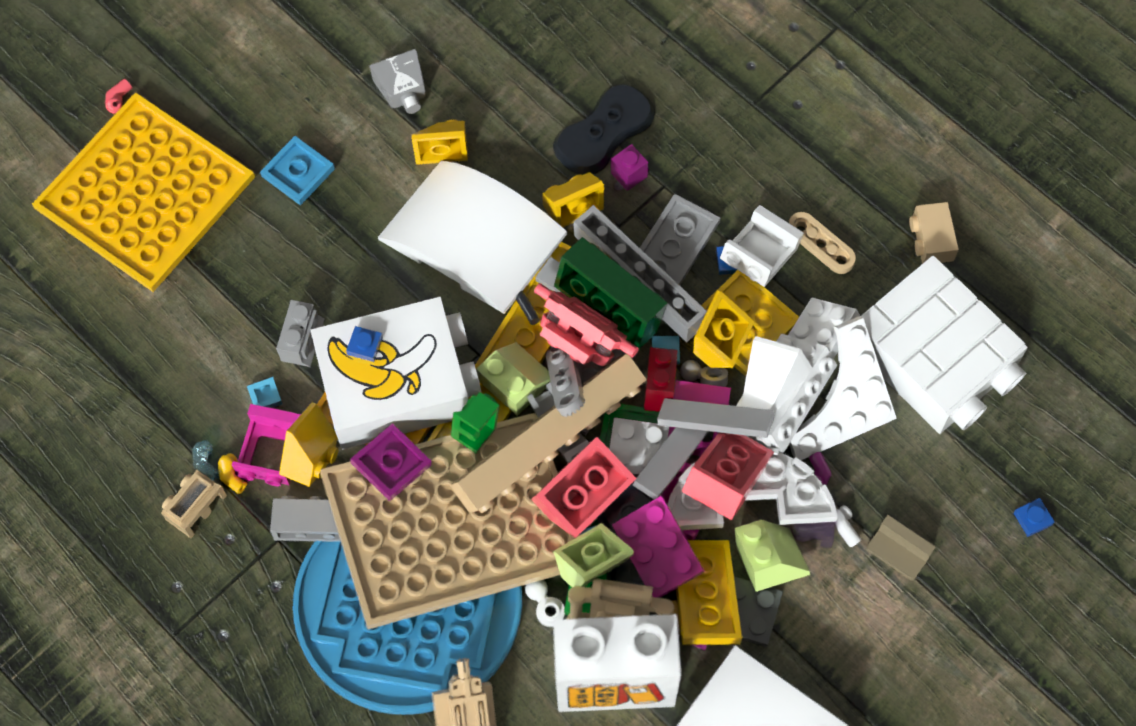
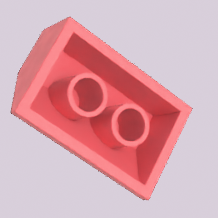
M596 437L531 500L552 522L576 538L637 478Z

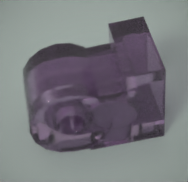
M835 522L793 524L791 530L794 538L798 541L808 542L816 539L820 540L821 548L831 549L834 542Z

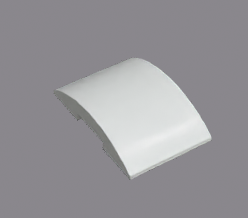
M440 161L378 236V239L419 264L424 262L460 283L463 290L505 314L516 300L518 293L524 290L567 235V232L533 203L497 180L464 165Z

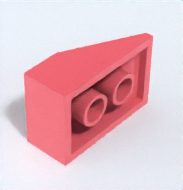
M719 432L692 467L682 492L732 520L772 458L774 451L746 435Z

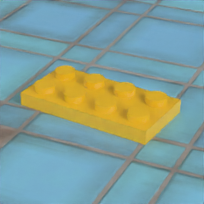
M688 540L705 572L676 588L682 645L741 644L742 634L729 540Z

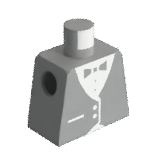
M415 49L370 65L374 83L392 108L404 105L406 112L409 114L420 110L421 105L418 100L424 98L426 94Z

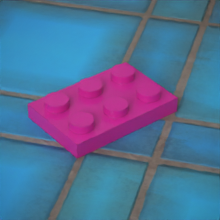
M662 496L612 524L618 537L633 549L634 554L630 559L645 586L653 587L652 597L661 598L705 572Z

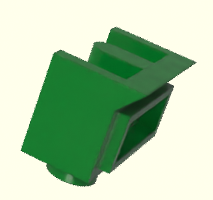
M479 392L477 396L473 394L462 408V411L453 412L451 437L477 454L496 430L499 412L497 401L486 393L482 394Z

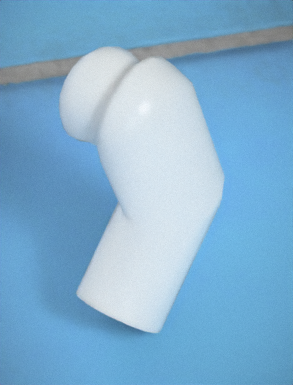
M843 505L836 509L838 518L834 523L848 546L853 547L861 541V538L848 521V519L852 518L851 510Z

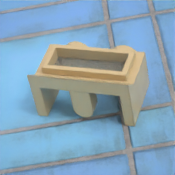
M196 470L193 475L191 473L187 474L181 481L180 491L175 496L170 495L167 497L162 505L163 511L161 514L165 520L189 538L195 535L191 527L200 516L206 519L211 514L209 505L217 496L223 500L227 496L221 485L216 484L199 470Z

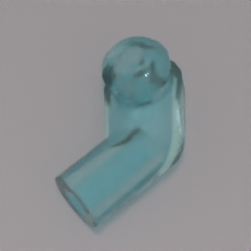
M206 440L197 442L192 449L193 467L213 481L219 475V471L208 462V455L211 454L213 449L212 445Z

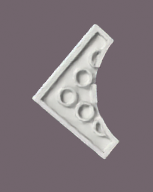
M860 316L835 326L838 341V361L840 362L837 380H834L831 390L826 397L827 402L817 415H813L799 427L789 443L794 458L803 460L816 452L826 450L897 419L864 318Z

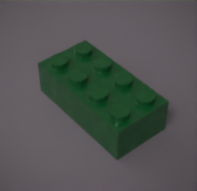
M583 237L561 257L554 287L569 298L576 297L618 325L617 330L627 336L626 340L639 349L658 331L667 302L660 294L653 292L645 286L638 277L631 275L623 269L616 260L610 259L595 244L588 242Z

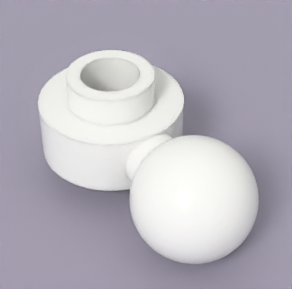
M544 580L526 584L525 592L527 596L532 600H537L539 603L536 609V616L542 625L554 627L553 620H563L565 615L564 605L557 598L547 596L548 586ZM550 606L554 607L556 614L548 616L545 613V609Z

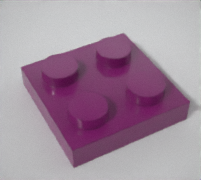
M393 423L351 458V464L389 501L395 498L432 464V461Z

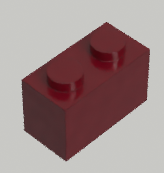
M650 347L644 410L660 412L664 399H673L678 350Z

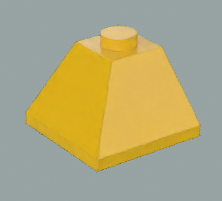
M448 120L446 122H439L411 135L416 164L440 163V161H468L465 121Z

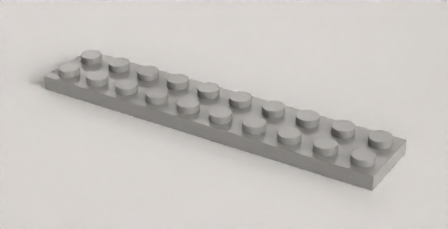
M674 194L640 249L680 286L719 225L720 217ZM614 349L612 351L614 357L610 362L626 353L620 349ZM592 361L585 365L577 363L582 384L605 366L597 365ZM585 428L580 431L585 436L589 432Z

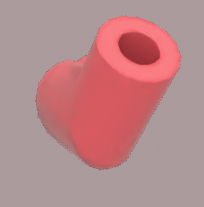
M126 79L121 80L106 92L105 106L110 113H117L120 110L123 96L132 89V86Z

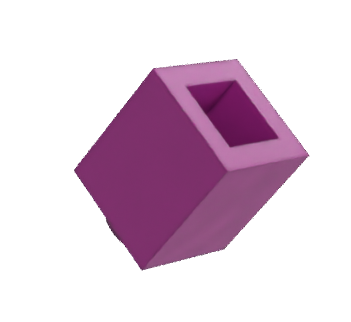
M631 144L611 158V174L626 191H629L648 177V161Z

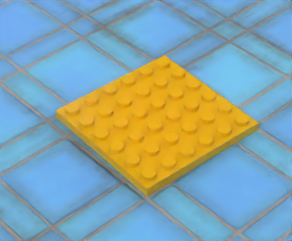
M135 92L32 205L38 212L154 292L252 182L255 175L253 171Z

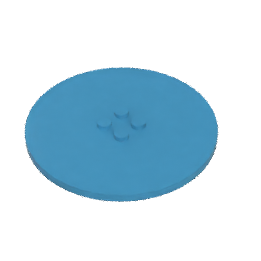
M315 541L300 567L293 594V617L296 634L304 655L317 675L332 690L352 703L370 710L389 714H419L434 711L432 692L449 689L451 677L458 674L456 662L458 659L463 661V658H468L470 675L479 676L481 683L487 682L509 654L517 636L522 613V589L519 586L367 630L340 541Z

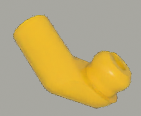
M228 453L221 456L218 461L219 478L221 482L240 494L245 490L247 483L235 475L232 462H238V459L234 454Z

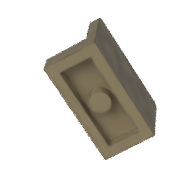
M887 515L866 549L908 579L914 580L936 547Z

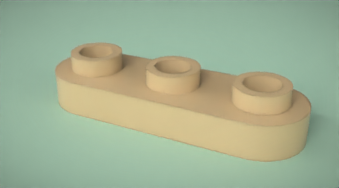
M798 212L791 216L789 224L795 228L802 226L806 229L802 231L804 234L800 241L803 247L835 273L845 274L852 270L856 256L849 246L810 214ZM817 243H823L825 247H818ZM842 259L845 261V264H839L837 260Z

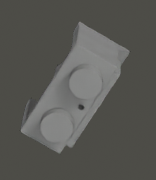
M295 300L290 301L276 348L281 361L311 367L315 353L311 329L322 327L324 323V318L318 315L313 304Z

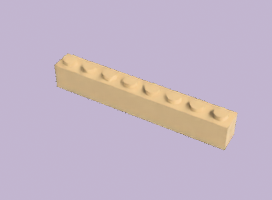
M628 354L617 357L582 384L585 403L583 407H580V410H575L577 413L574 414L572 412L571 416L563 417L554 405L450 484V487L469 513L478 510L480 513H483L495 504L492 499L501 493L502 496H505L515 489V481L521 477L525 480L538 470L536 468L537 464L541 461L547 463L559 454L557 451L559 447L563 444L567 447L580 438L578 433L585 428L588 431L600 423L599 416L605 412L609 415L621 406L619 403L621 399L625 396L629 399L640 392L642 389L639 386L647 379Z

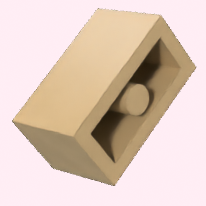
M948 202L916 206L913 216H910V229L916 233L915 251L917 256H921L922 264L931 256L936 257L941 263L954 261L959 249Z

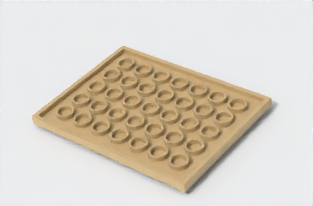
M535 413L498 422L496 430L477 454L455 440L451 435L415 444L432 461V464L391 501L381 494L351 462L320 469L321 478L367 630L560 575L554 550L575 538L552 522L531 500L558 474L553 459L547 463L541 461L537 464L536 468L538 470L525 480L521 477L515 481L516 488L505 496H502L501 493L492 499L495 504L483 513H480L479 510L469 513L450 487V484L536 420L538 417Z

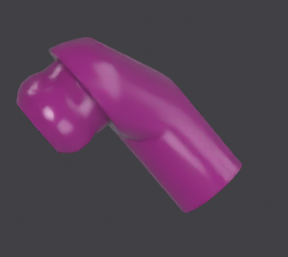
M816 452L809 456V460L814 468L813 474L823 485L827 486L831 478V471L822 453Z

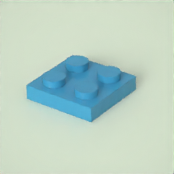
M294 136L260 173L264 179L299 205H302L335 170L332 162Z

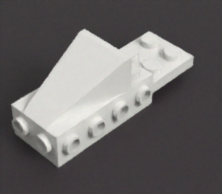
M811 298L789 335L781 334L776 342L757 336L754 338L743 396L736 406L773 410L774 419L768 438L747 437L763 446H767V448L779 449L780 453H784L837 366L834 360L838 352L835 326L860 316L857 309Z

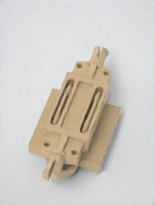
M463 658V661L461 659L456 660L458 674L451 677L449 689L432 692L436 726H496L491 683H481L479 676L470 675L468 658Z

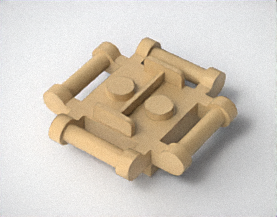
M595 579L593 580L592 588L576 586L569 590L568 601L571 607L567 619L650 616V612H655L657 615H673L674 604L667 599L652 597L653 587ZM584 602L591 603L590 613L582 612V604Z

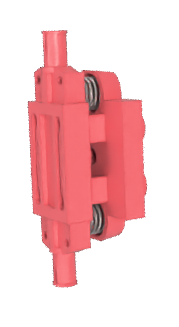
M542 283L536 286L534 293L546 300L544 307L550 310L542 316L540 325L543 329L540 335L547 339L551 346L562 349L569 354L573 361L584 365L592 361L597 365L606 366L614 357L612 352L614 349H620L632 358L637 354L639 348L626 340L627 336L617 330L618 325L576 297L569 298L562 292L550 290Z

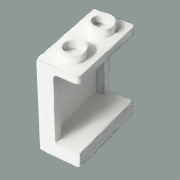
M759 205L754 210L751 221L733 241L728 240L725 243L720 259L765 287L798 249L804 233Z

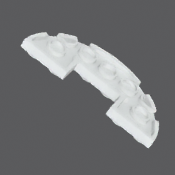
M770 447L769 449L774 451V454L746 500L776 499L780 525L836 522L838 516L833 498L826 485H823L813 474L814 470L795 457L793 459L780 453L779 449ZM693 463L679 478L677 485L670 495L668 507L681 530L723 528V515L682 492L692 467L695 465Z

